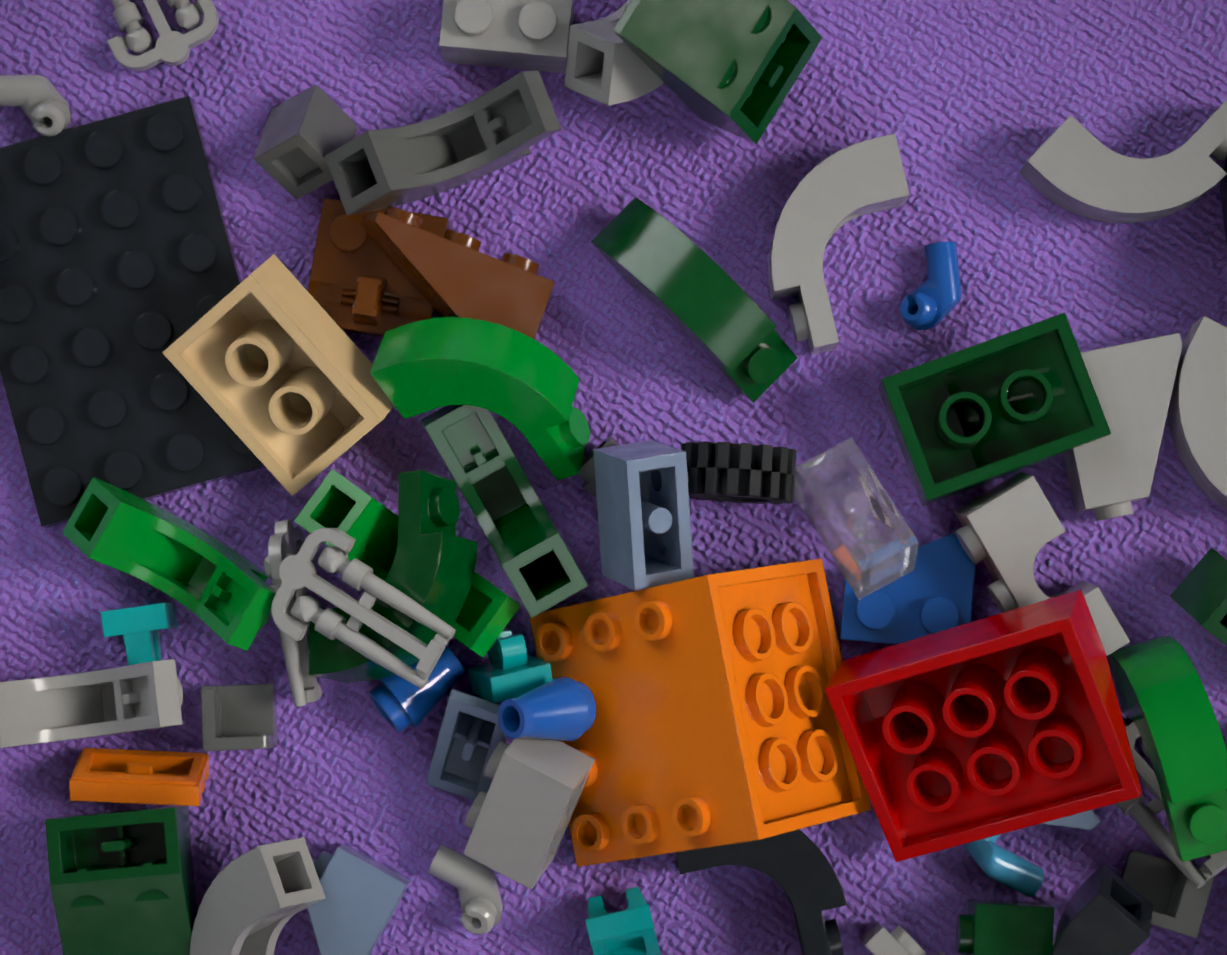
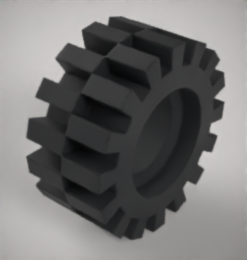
M708 441L681 444V450L686 451L689 498L712 500L715 502L727 501L754 504H789L794 502L797 452L795 449L773 447V445L713 443Z

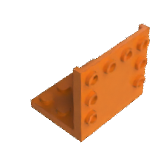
M822 558L709 574L548 610L533 618L529 615L537 658L550 663L552 678L556 679L565 676L584 683L591 690L596 703V717L591 728L574 741L559 740L595 759L569 821L577 867L761 840L872 810L870 798L825 692V687L841 663L842 657Z

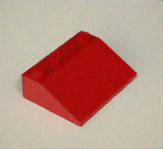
M1081 589L843 660L825 687L829 702L896 862L1141 796L1142 789L1105 649Z

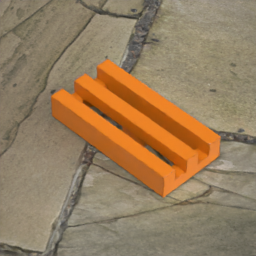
M84 748L80 752L69 780L70 801L200 806L202 800L201 793H204L206 787L205 780H208L209 754Z

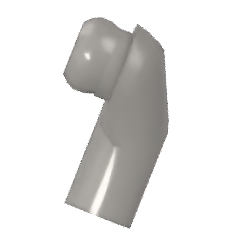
M0 75V106H20L34 125L32 127L42 136H55L68 127L71 118L69 104L48 78L41 75Z
M441 844L428 873L457 887L463 911L460 919L463 927L468 932L475 935H483L490 932L501 920L503 903L494 872L489 867Z

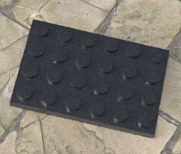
M189 96L66 129L55 136H41L0 148V372L41 527L49 528L67 523L93 477L128 491L142 499L150 500L265 468L262 462L162 353L242 282L195 107Z

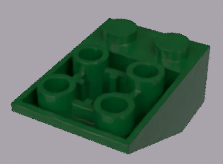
M631 0L613 29L634 53L701 120L755 144L758 143L823 38L802 13L787 0Z
M178 805L71 815L45 820L50 887L63 955H190L191 936L197 911L188 806Z

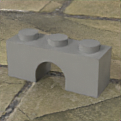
M1018 472L954 511L963 526L955 531L957 539L974 564L983 560L995 582L987 586L1001 613L1081 589L1104 646L1106 656L1130 642L1098 586L1082 580L1068 590L1054 595H1046L1038 587L1033 571L1035 558L1046 543L1064 533L1065 529L1033 475Z

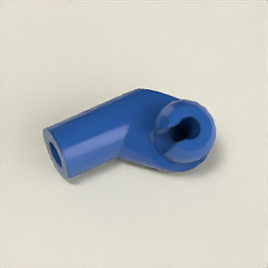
M937 242L925 245L928 279L911 295L907 294L900 304L901 318L906 324L916 330H928L937 326L961 300L962 291L956 242Z

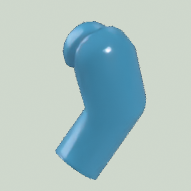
M1002 834L962 844L989 878L1027 897L1035 895L1040 889L1044 880V870L996 845L997 839Z

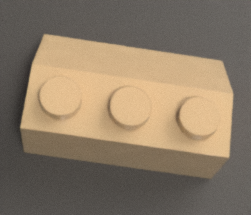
M275 254L269 257L162 352L291 496L295 495L378 425L394 407V404L371 376L370 371L373 364Z

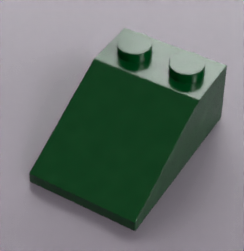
M1065 312L883 378L878 387L922 507L986 484L1111 434Z

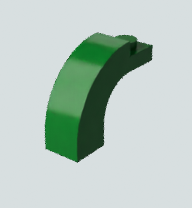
M431 318L409 323L385 332L370 374L404 419L449 405L480 407L502 416L515 425L557 481L579 474L591 433L583 413L572 406L580 379L549 348L514 329L472 318Z
M331 469L294 522L309 533L322 528H337L356 539L351 551L348 553V559L352 561L354 558H357L373 568L374 575L385 580L396 555L398 516L338 472ZM324 542L328 547L335 546L331 542ZM474 571L465 603L452 625L456 629L453 637L481 657H484L521 604Z
M95 477L91 479L62 533L88 558L130 574L163 591L195 613L227 644L247 651L258 631L266 624L270 615L272 601L276 594L265 583L268 578L266 574L222 542L176 515Z
M1169 635L1116 650L1108 656L1122 712L1134 722L1148 751L1159 785L1176 856L1182 862L1226 851L1227 749L1212 705L1192 661L1179 642Z

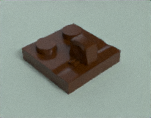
M324 198L308 292L336 324L346 332L383 338L385 332L416 321L434 318V307L361 225L364 215L375 212L384 214L386 209L347 215L342 201ZM410 212L423 219L420 227L423 230L443 237L445 230L449 229L450 221L448 218Z

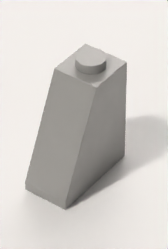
M1180 333L1081 352L1111 434L1063 453L1076 513L1094 510L1096 522L1134 514L1132 502L1149 497L1182 349Z

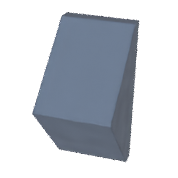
M452 689L427 776V785L471 800H475L481 791L488 792L492 779L484 776L485 768L499 742L504 741L507 743L508 737L503 734L498 723V709L501 704L493 703L461 690Z

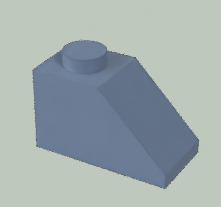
M346 844L339 846L334 855L323 851L314 866L326 898L307 908L320 955H371L411 880Z

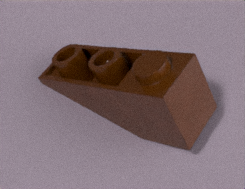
M387 206L384 214L375 212L364 215L361 225L441 317L485 320L514 329L535 339L555 281L537 275L539 264L506 252L503 253L501 260L479 252L482 244L481 241L457 231L446 229L443 237L420 228L423 222L421 217L396 207Z

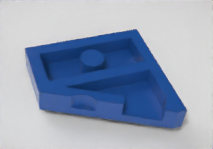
M953 533L846 575L844 577L839 640L896 645L970 623L975 564L962 548L956 534Z

